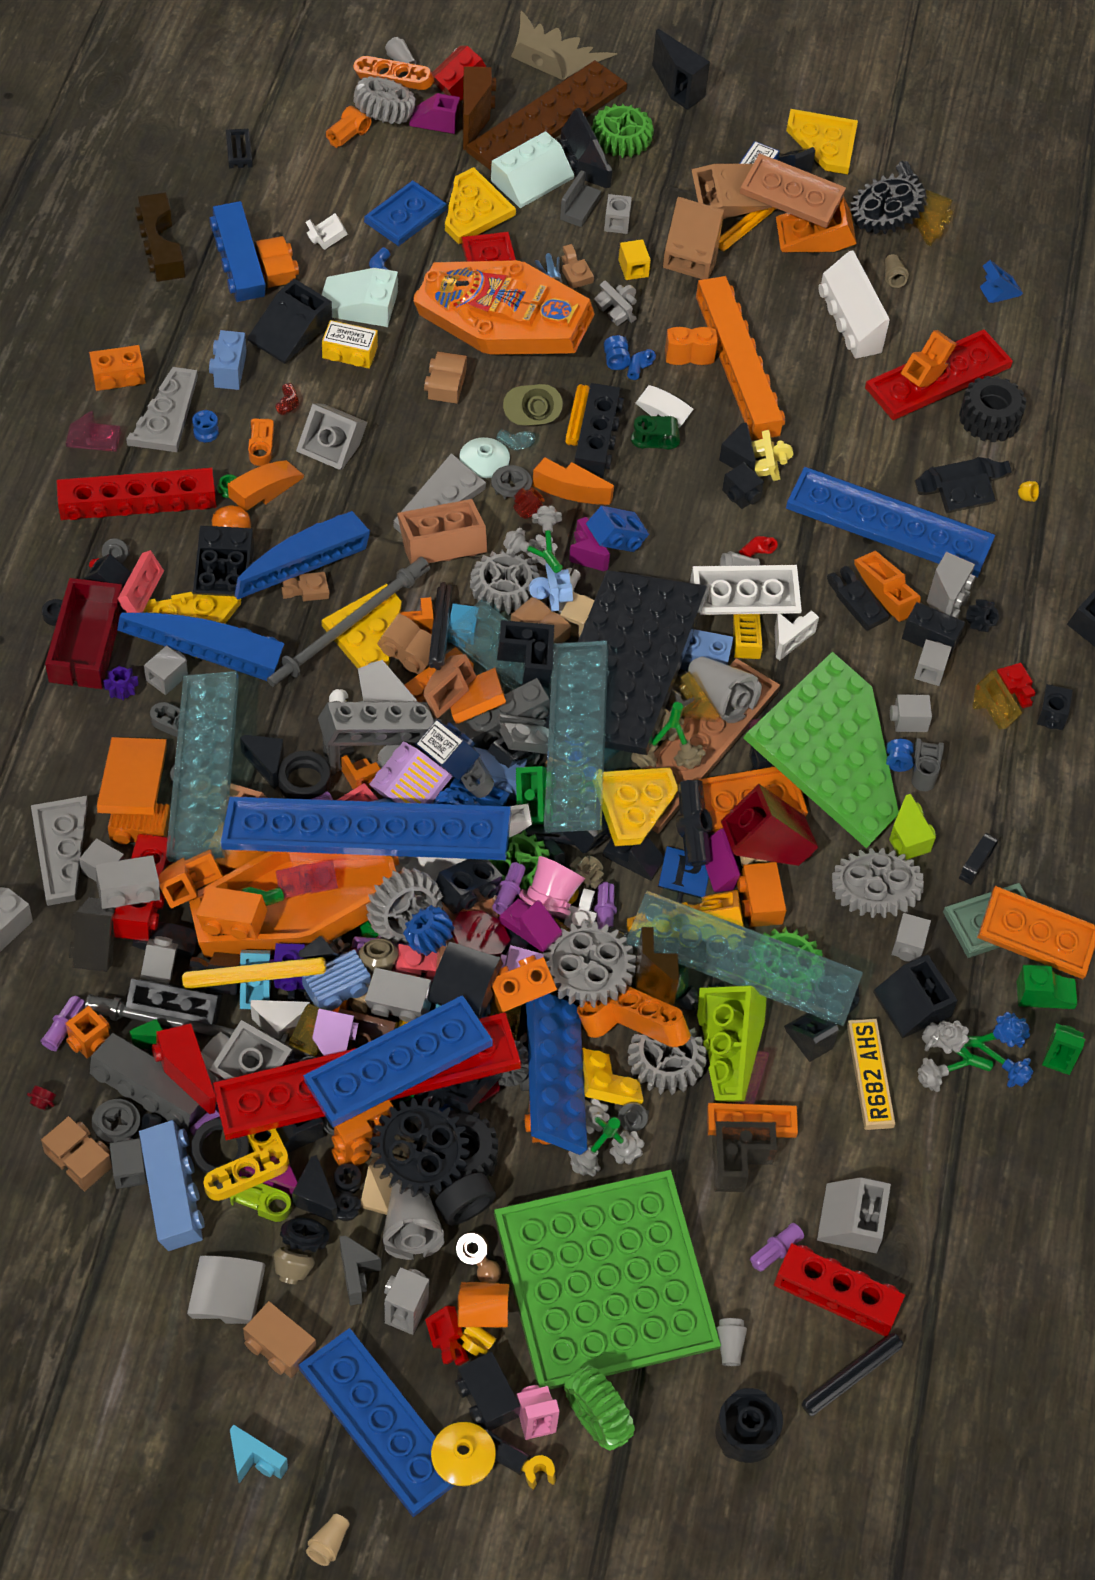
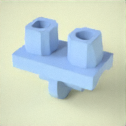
M545 564L547 578L538 577L533 579L529 584V591L532 597L537 599H544L549 596L551 611H559V603L573 601L569 570L564 569L554 573L550 566Z

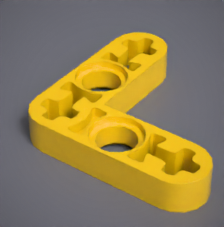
M276 1128L267 1130L271 1133V1137L264 1142L257 1141L254 1138L255 1134L247 1135L254 1150L253 1153L207 1173L203 1183L205 1192L210 1199L216 1201L224 1200L277 1177L287 1170L289 1166L288 1154ZM275 1156L279 1159L280 1163L274 1165L270 1161V1157ZM259 1161L264 1166V1171L260 1172ZM246 1166L252 1167L255 1170L254 1175L247 1179L241 1178L238 1175L239 1170ZM233 1173L234 1184L229 1179V1174ZM219 1180L223 1188L217 1189L213 1182Z

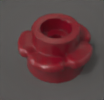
M34 1085L31 1093H27V1096L31 1098L29 1104L46 1111L48 1106H55L53 1101L56 1094L42 1087Z

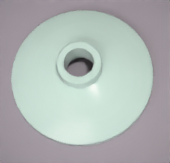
M476 438L467 442L462 447L460 461L480 478H492L493 473L497 469L509 465L510 454L505 445L495 439Z

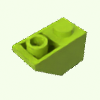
M911 794L905 796L889 838L897 855L905 854V860L931 852L936 839L934 828L927 823L923 816L921 805L915 802Z

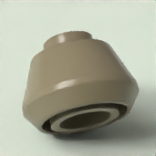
M372 939L360 948L358 955L367 971L373 975L375 968L392 971L398 958V949L386 939Z
M280 1247L273 1254L275 1273L280 1275V1281L288 1284H297L298 1280H304L315 1264L313 1256L306 1251L302 1252L300 1249L293 1250L291 1247Z

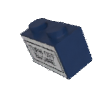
M438 719L416 743L420 749L457 780L461 779L480 756L472 748L475 743L450 722L445 726Z

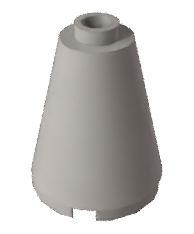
M704 656L694 659L688 667L689 679L726 722L736 723L746 717L743 713L748 707L753 709L756 706L761 695L762 685L758 682V678L755 675Z
M397 1183L391 1190L382 1237L385 1250L388 1254L405 1260L414 1259L413 1254L423 1253V1257H428L437 1252L444 1244V1231L429 1195L425 1198L422 1190H418L415 1197H412L410 1188H406L403 1194H400V1185Z

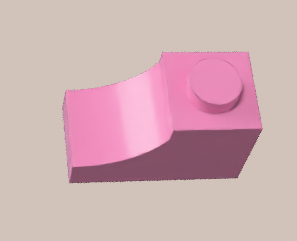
M533 1385L522 1389L521 1393H517V1400L521 1406L519 1418L525 1440L556 1433L559 1408L557 1400L552 1399L548 1386L540 1388L538 1385Z

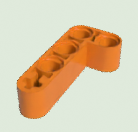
M627 986L625 994L618 992L617 1001L607 997L606 1006L598 1000L596 1001L595 1008H592L590 1001H586L583 1008L580 1005L577 1008V1013L586 1035L592 1038L603 1036L617 1023L670 1047L684 1045L691 1036L683 1013L679 1008Z

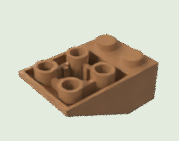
M712 164L691 169L698 203L723 209V219L772 208L770 205L740 194V188L753 164Z
M678 197L665 248L663 268L703 280L709 279L717 261L724 210Z

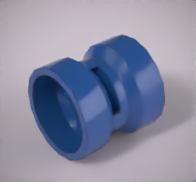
M620 335L607 338L604 342L607 366L612 370L625 369L631 362L627 339Z

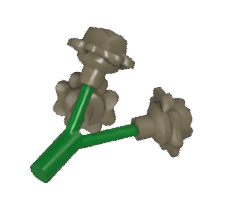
M673 703L670 712L667 709L664 710L656 731L658 735L653 739L648 755L632 753L631 759L639 767H656L658 760L655 757L654 751L658 747L657 743L666 738L669 741H674L676 736H679L681 741L679 744L681 750L674 756L677 766L693 769L695 766L700 765L701 759L706 752L703 750L702 745H691L690 741L685 738L684 729L681 727L684 724V719L681 718L683 711L682 703Z

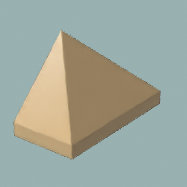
M394 1156L397 1160H400V1161L406 1160V1159H403V1158H399V1157ZM374 1157L368 1167L361 1198V1208L387 1215L392 1187H388L391 1178L389 1176L384 1179L379 1178L384 1169L383 1167L373 1168L374 1163L379 1159V1157Z

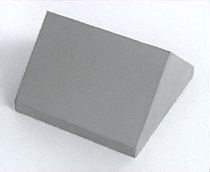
M241 1020L209 1071L222 1081L284 1065L292 1049Z

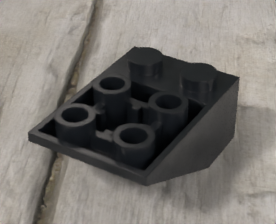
M657 29L652 66L669 97L689 110L706 96L710 61L660 29Z
M294 278L276 294L247 337V341L286 364L328 326L330 320H332V301Z
M200 526L193 594L235 597L238 577L253 563V528Z

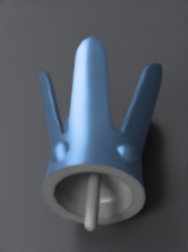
M549 253L546 254L547 272L541 263L535 260L539 271L562 283L561 274L559 273L560 257L557 258V267H554L552 256Z

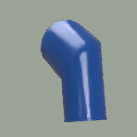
M384 247L381 248L370 259L369 267L388 270L384 266V262L390 257L389 250Z
M647 349L631 357L627 373L629 379H638L640 370L653 363L656 359V354L653 350Z

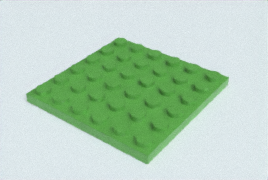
M671 1170L494 1210L536 1382L540 1388L548 1386L550 1390L563 1387L565 1380L573 1372L588 1365L598 1369L605 1376L720 1349V1340Z

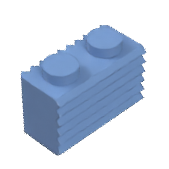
M354 949L326 962V972L324 974L302 976V985L317 1010L332 1011L350 997L359 998L367 993L371 982L370 973Z

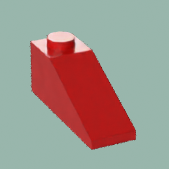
M192 1024L157 1031L156 1044L152 1045L155 1061H161L164 1073L209 1114L215 1113L216 1096Z

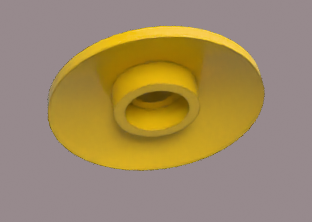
M458 1422L445 1427L436 1436L431 1449L432 1464L437 1474L446 1482L456 1486H470L482 1481L492 1470L496 1456L495 1445L488 1432L482 1427L469 1422ZM460 1446H467L469 1452L462 1455L457 1449Z

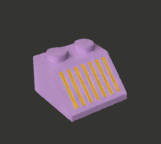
M403 741L382 769L376 773L375 778L369 785L383 798H389L395 803L431 804L453 776L420 750Z

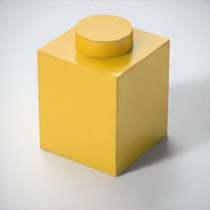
M636 240L620 243L618 260L625 280L649 277L651 260L644 241Z

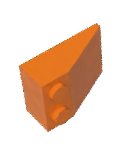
M844 196L827 228L790 213L776 216L782 252H836L857 244L851 211Z

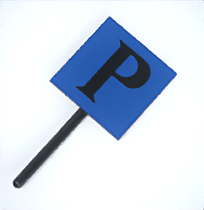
M667 846L658 887L678 892L675 907H677V904L682 903L683 894L698 898L704 897L709 878L705 865L687 866L684 851Z

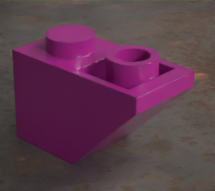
M435 94L415 106L410 126L455 134L459 121L460 97Z

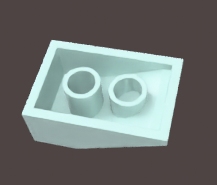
M370 268L327 277L322 296L332 301V318L388 327L398 293V272Z

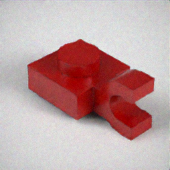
M1022 663L997 669L996 677L1006 694L1015 693L1022 709L1032 706L1033 702L1030 697L1035 696L1036 692L1032 688L1033 681Z
M445 1306L425 1319L433 1348L442 1350L443 1364H449L455 1360V1364L461 1366L469 1361L466 1350L457 1342V1339L463 1336L461 1327H458V1315L455 1306Z

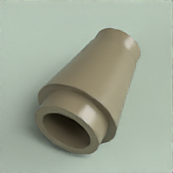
M891 254L885 259V280L893 288L904 286L909 273L899 257Z

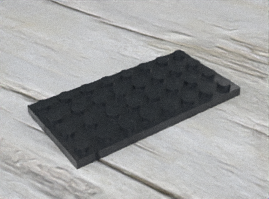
M607 570L543 727L549 728L554 738L558 740L648 755L708 595V587Z

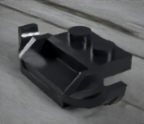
M977 457L958 463L938 467L932 466L915 480L919 495L940 492L947 514L993 504L996 500L990 482L1003 478L1012 473L1009 461L997 462L989 458Z
M503 1073L414 1094V1098L418 1106H421L424 1099L427 1098L429 1107H433L438 1101L441 1108L446 1104L470 1113L501 1078Z

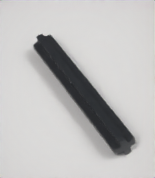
M446 582L440 583V587L437 588L428 664L430 668H435L436 670H440L441 666L445 664L453 591L452 585H447Z

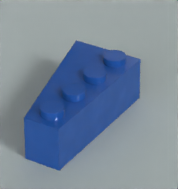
M241 201L213 206V216L209 217V221L215 237L217 250L221 255L224 273L227 272L229 278L227 279L230 294L234 293L236 302L265 297V281Z

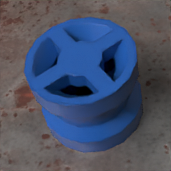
M209 410L197 412L192 418L195 438L204 443L214 441L219 434L216 414Z
M894 739L888 742L887 753L889 756L886 759V764L889 765L891 770L904 772L913 767L914 760L911 756L914 752L913 743L906 739Z

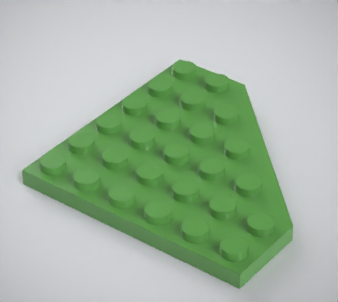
M832 652L755 724L743 739L867 848L897 817L899 811L890 768L886 764L887 754L873 688Z

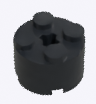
M745 1388L731 1394L723 1403L715 1426L716 1439L723 1454L730 1459L744 1463H754L769 1457L782 1431V1411L776 1401L774 1403L762 1390Z

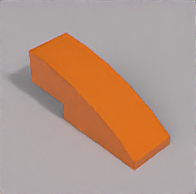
M544 457L533 470L532 486L551 495L589 504L610 505L613 501V484L572 462L567 468H564Z
M287 460L265 464L228 483V496L238 506L248 511L260 501L266 505L302 480L304 475Z
M877 551L854 560L860 575L885 609L899 622L907 619L916 602L920 603V595L905 583V574Z

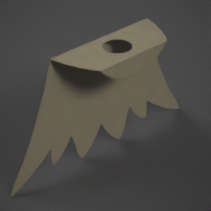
M521 11L519 34L511 57L561 80H565L594 60L599 62L615 56L617 53H589L593 47L577 49L580 37L561 41L562 36L559 28L544 34L543 26L538 24L534 29L528 17Z

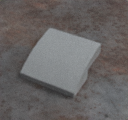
M200 1256L187 1314L192 1319H221L226 1324H248L256 1315L266 1265L262 1262L241 1258Z

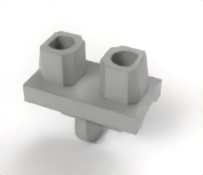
M603 281L600 284L602 291L594 298L596 306L604 312L613 305L615 308L608 313V316L616 326L625 320H628L630 323L634 322L637 318L632 313L633 308L631 305H634L637 301L634 298L636 289L632 285L625 287L619 285L615 290L606 281Z

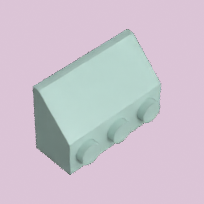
M546 131L492 160L491 182L519 208L574 179V173L561 144Z

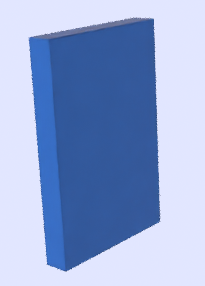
M412 180L365 215L364 223L397 246H400L447 210V203Z

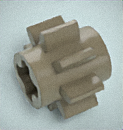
M589 855L582 859L577 856L570 864L573 872L586 878L578 887L579 889H588L590 886L596 889L603 881L601 878L604 875L602 872L603 866L595 857Z

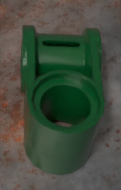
M641 415L634 420L633 426L635 431L631 435V442L635 447L668 450L679 446V425L675 417Z

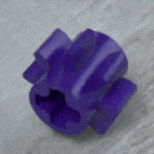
M118 666L112 671H107L108 679L104 680L105 690H109L110 698L116 697L124 700L130 695H135L134 687L139 686L138 677L133 676L132 668L126 669Z

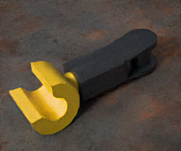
M484 1429L491 1436L493 1442L499 1445L495 1456L496 1462L519 1475L525 1472L526 1481L533 1490L537 1485L535 1474L538 1471L545 1472L548 1482L553 1485L555 1484V1467L551 1459L543 1455L531 1458V1455L504 1441L491 1431Z

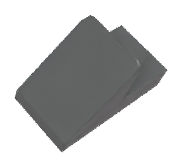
M340 1236V1252L350 1306L362 1304V1292H367L365 1273L380 1271L381 1258L349 1237Z

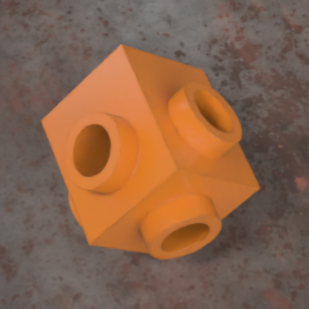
M87 1006L65 1023L68 1038L66 1039L68 1045L75 1053L80 1051L87 1059L110 1036L109 1023L101 1014L97 1015L90 1006Z

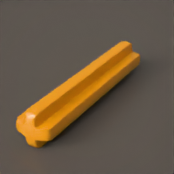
M579 384L577 386L565 442L567 445H578L590 389L588 385Z

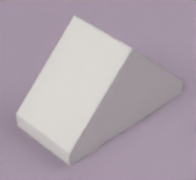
M251 1000L252 1019L270 1037L281 1039L284 1033H289V1037H291L310 1021V1002Z

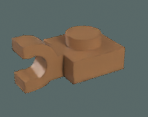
M572 244L563 246L565 255L562 256V261L565 265L562 266V273L571 289L593 283L594 275L585 259L577 260Z
M325 572L299 575V581L295 578L283 581V599L302 595L303 601L329 599Z

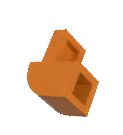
M934 330L923 350L912 353L901 374L919 387L932 384L948 366L946 361L957 343L940 331Z
M210 849L188 860L182 858L168 866L158 877L159 887L172 909L196 898L198 888L222 878L223 873Z

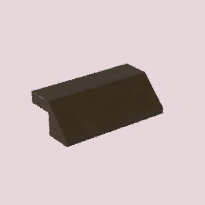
M641 927L632 988L674 1006L679 981L678 953H654V927Z

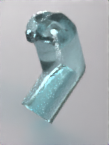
M501 429L496 439L511 449L518 451L534 444L535 435L528 431L512 435L506 430Z

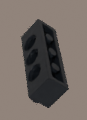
M591 383L574 464L603 479L605 469L610 470L612 455L608 454L609 450L614 451L616 436L612 435L613 431H618L620 417H617L616 413L622 412L624 398H619L620 387Z

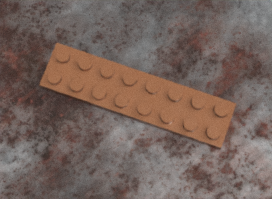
M736 658L730 666L755 675L758 678V682L762 685L761 695L756 706L753 709L748 707L743 713L746 717L736 723H728L718 715L703 696L686 715L684 724L681 725L684 729L683 733L686 740H689L691 745H702L703 750L706 752L701 759L700 765L695 766L693 769L677 766L674 756L681 750L679 745L681 741L679 736H676L674 741L666 739L654 752L658 760L656 767L647 766L641 769L671 768L677 786L682 781L706 778L779 692L780 684ZM678 792L651 829L657 834L680 809Z

